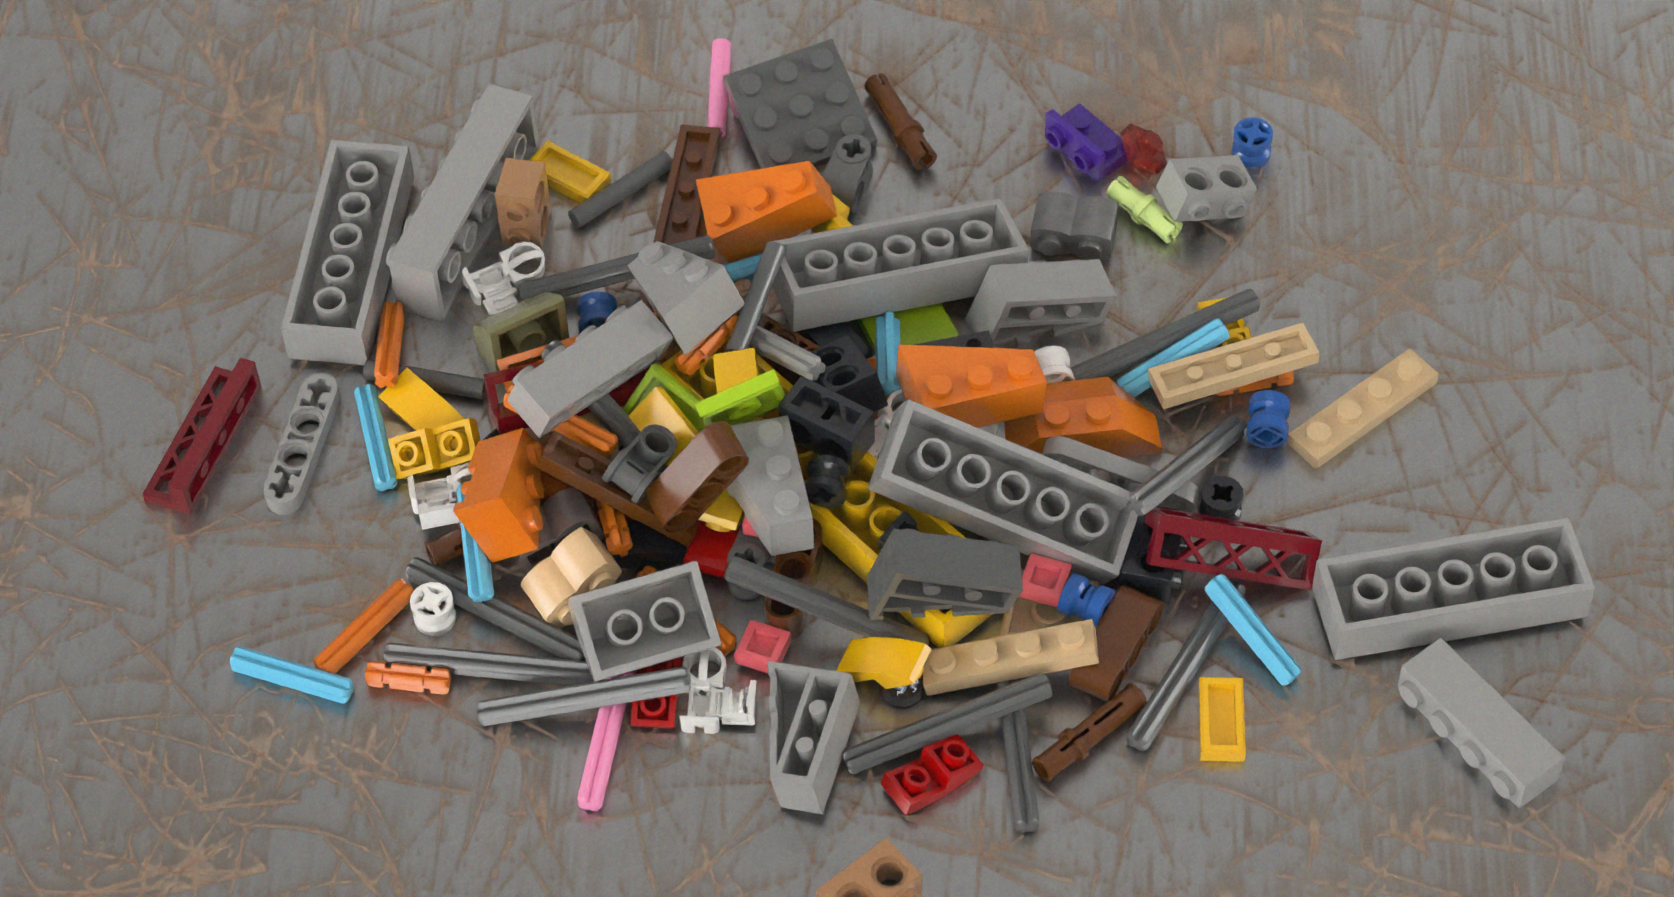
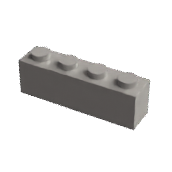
M642 300L628 309L625 305L620 306L608 316L605 324L598 328L594 325L589 326L577 336L575 343L567 348L564 345L556 347L545 357L544 363L534 368L532 365H529L522 369L512 380L515 385L507 401L534 433L541 438L661 359L674 336Z
M1439 638L1402 665L1397 689L1403 700L1409 706L1417 708L1429 719L1434 731L1443 738L1447 737L1460 750L1462 757L1471 767L1481 770L1491 780L1492 786L1500 796L1506 799L1509 798L1520 809L1559 780L1565 757L1442 638Z

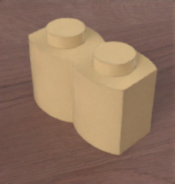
M580 527L565 537L554 549L551 556L532 568L524 577L520 586L546 622L563 628L574 624L568 606L569 598L614 585L622 569L597 535Z

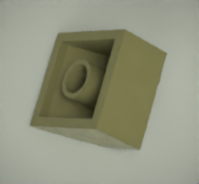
M544 292L533 298L524 299L517 305L497 314L486 316L481 321L472 325L476 349L491 373L499 371L496 361L498 359L548 345L554 340L561 341L570 338L565 301L561 294Z

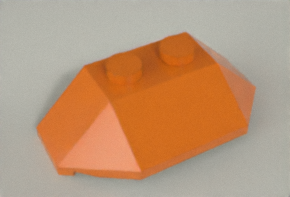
M1109 377L1047 383L1042 413L1005 421L1006 440L1039 454L1043 452L1045 441L1054 436L1070 438L1123 458L1162 453V444L1155 414Z

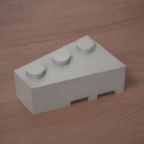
M656 241L645 246L639 252L638 257L627 265L647 301L668 331L674 336L673 339H675L684 355L689 353L745 305L724 265L665 243Z
M1099 259L990 265L965 320L971 333L989 330L994 346L1014 340L1018 346L1030 343L1029 336L1052 330L1054 336L1103 323L1116 298V294Z
M768 661V673L770 676L769 709L771 712V731H769L770 780L780 807L823 814L843 756L842 752L846 747L860 706V699L851 673Z

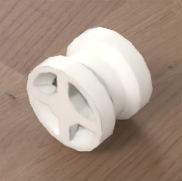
M1046 346L1034 352L1047 383L1075 380L1072 370L1068 368L1070 357L1065 348Z
M429 582L420 585L411 594L410 606L415 627L420 633L426 636L437 637L446 634L453 628L457 616L452 593L447 586L437 582Z

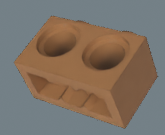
M505 158L495 191L502 245L513 246L520 242H530L539 246L542 250L552 214L545 162Z
M885 838L816 890V896L921 897L922 874ZM885 880L899 882L895 886H884L881 884Z

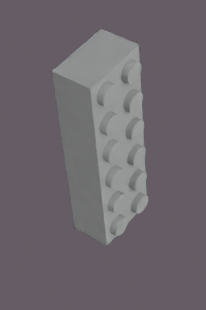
M489 83L482 96L474 100L468 121L465 126L461 125L458 128L454 145L449 154L442 156L438 165V173L432 183H428L424 187L421 202L415 213L408 215L404 224V232L399 241L393 243L388 250L386 264L390 267L392 277L391 288L395 292L396 301L398 300L404 305L403 311L439 322L444 320L464 284L462 277L463 268L466 267L470 273L499 221L495 191L505 158L529 160L540 147L533 95Z
M330 140L281 326L289 359L365 365L366 360L370 359L391 274L390 267L386 264L387 253L390 246L399 241L414 180L409 146Z
M1001 198L776 240L774 242L785 246L786 252L772 287L792 331L795 332L882 315L886 311L897 312L976 296L990 265L1028 263L1029 249Z
M909 399L894 412L867 488L990 540H996L1004 544L1019 545V551L1030 556L1033 553L1072 564L1073 574L1077 573L1088 578V580L1098 581L1099 585H1104L1119 576L1138 518L1137 513L1134 510L1129 511L1127 507V502L1130 501L1129 496L1132 492Z
M1569 517L1319 559L1316 561L1312 586L1334 660L1432 644L1439 638H1442L1444 641L1588 617L1595 592L1593 580Z

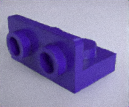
M1080 103L1062 116L1053 109L1045 114V138L1049 145L1055 150H1060L1073 161L1079 171L1087 173L1097 182H1100L1133 159V147Z

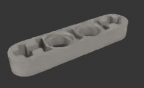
M316 373L303 381L263 486L265 500L268 508L278 515L294 513L301 507L340 403L339 388L336 379L329 374ZM321 390H327V392H323L320 395L318 401L319 408L315 407L316 403L314 395H319L321 393ZM307 420L319 423L318 428L310 433H303L297 430L298 426ZM295 453L307 456L306 461L299 466H289L285 463L286 459ZM285 479H288L291 493L287 492L282 498H277L276 494L281 495L286 487Z
M1062 436L1048 438L1045 441L1042 455L1130 492H1133L1140 486L1135 483L1143 484L1159 471ZM1187 481L1157 506L1196 513L1201 491L1195 484Z

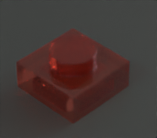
M1131 123L1120 132L1128 163L1158 174L1166 167L1167 161L1163 151V142L1158 134Z

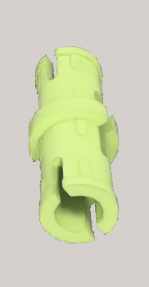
M1119 176L1108 187L1106 196L1109 199L1117 202L1131 214V219L1135 223L1145 225L1163 239L1164 242L1170 243L1171 238L1175 239L1181 231L1182 222H1174L1171 215L1157 204L1158 200L1151 194L1145 195L1123 176Z

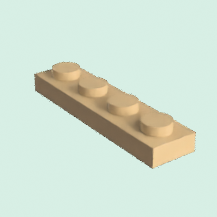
M1302 322L1148 368V380L1162 408L1167 409L1319 363L1320 352L1305 324Z
M1409 348L1288 434L1287 444L1316 470L1437 384L1439 373Z
M1088 619L932 649L924 663L923 685L926 693L929 696L1034 676L1039 673L1045 674L1098 664L1097 637L1093 620Z

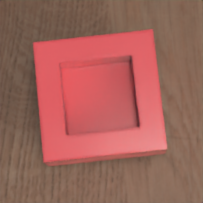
M1031 553L1022 576L1023 591L1019 597L1057 608L1062 590L1072 575V564Z
M750 619L735 651V663L768 673V661L782 663L791 643V632Z

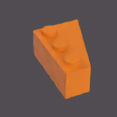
M810 161L696 179L707 233L711 236L715 248L729 263L763 251L769 241L794 237L838 216L830 185Z
M898 345L896 377L906 401L908 399L977 428L1043 412L1047 381L1033 349Z
M524 428L477 442L468 467L470 474H473L470 481L464 482L460 489L465 498L463 502L456 503L453 509L455 515L491 563L538 550L539 531L543 529L540 499L544 497V487L541 481V470L536 465L543 453V449L538 442H533Z

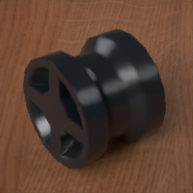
M820 455L812 458L807 468V475L810 479L805 483L808 501L813 505L825 508L842 505L846 500L847 488L844 484L849 480L850 466L843 459L831 455Z
M1215 476L1208 479L1201 489L1199 513L1240 520L1242 514L1241 505L1244 498L1243 488L1240 483L1228 476Z

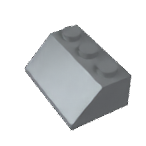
M697 561L570 597L568 601L579 644L594 682L722 645Z

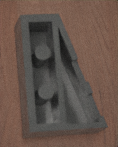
M893 529L867 575L869 620H883V612L911 611V618L925 617V610L952 609L953 616L1009 613L1023 591L1019 545L1004 544L996 540L982 541L960 538L953 534L937 535L923 533L914 529Z

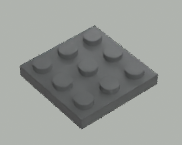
M833 39L724 75L723 84L761 169L810 161L814 167L829 162L838 141L850 134L866 137L871 144V148L877 144L878 139Z

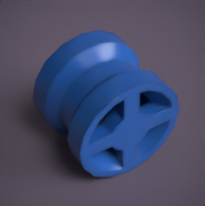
M1250 117L1239 121L1234 127L1232 155H1239L1245 167H1260L1270 159L1273 139L1271 125L1260 118Z
M597 291L584 294L578 299L579 334L591 325L598 328L606 323L608 316L617 309V301L613 295Z

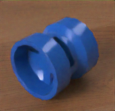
M1273 390L1254 393L1249 398L1248 414L1251 418L1247 422L1246 437L1248 441L1261 448H1276L1284 445L1288 440L1289 425L1286 420L1290 414L1289 398L1283 393Z
M1074 573L1062 590L1057 611L1069 618L1078 616L1083 620L1092 619L1096 628L1115 597L1116 592L1104 585L1099 587L1091 585L1088 578Z

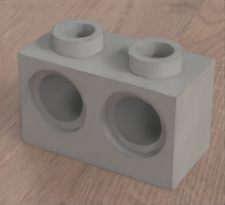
M1239 155L1169 159L1156 185L1174 222L1243 217L1257 191Z

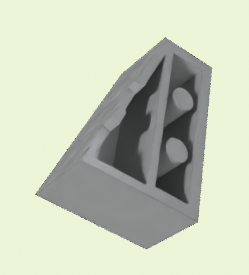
M788 415L731 425L749 458V463L727 487L726 491L745 512L746 519L771 556L814 549L813 518Z

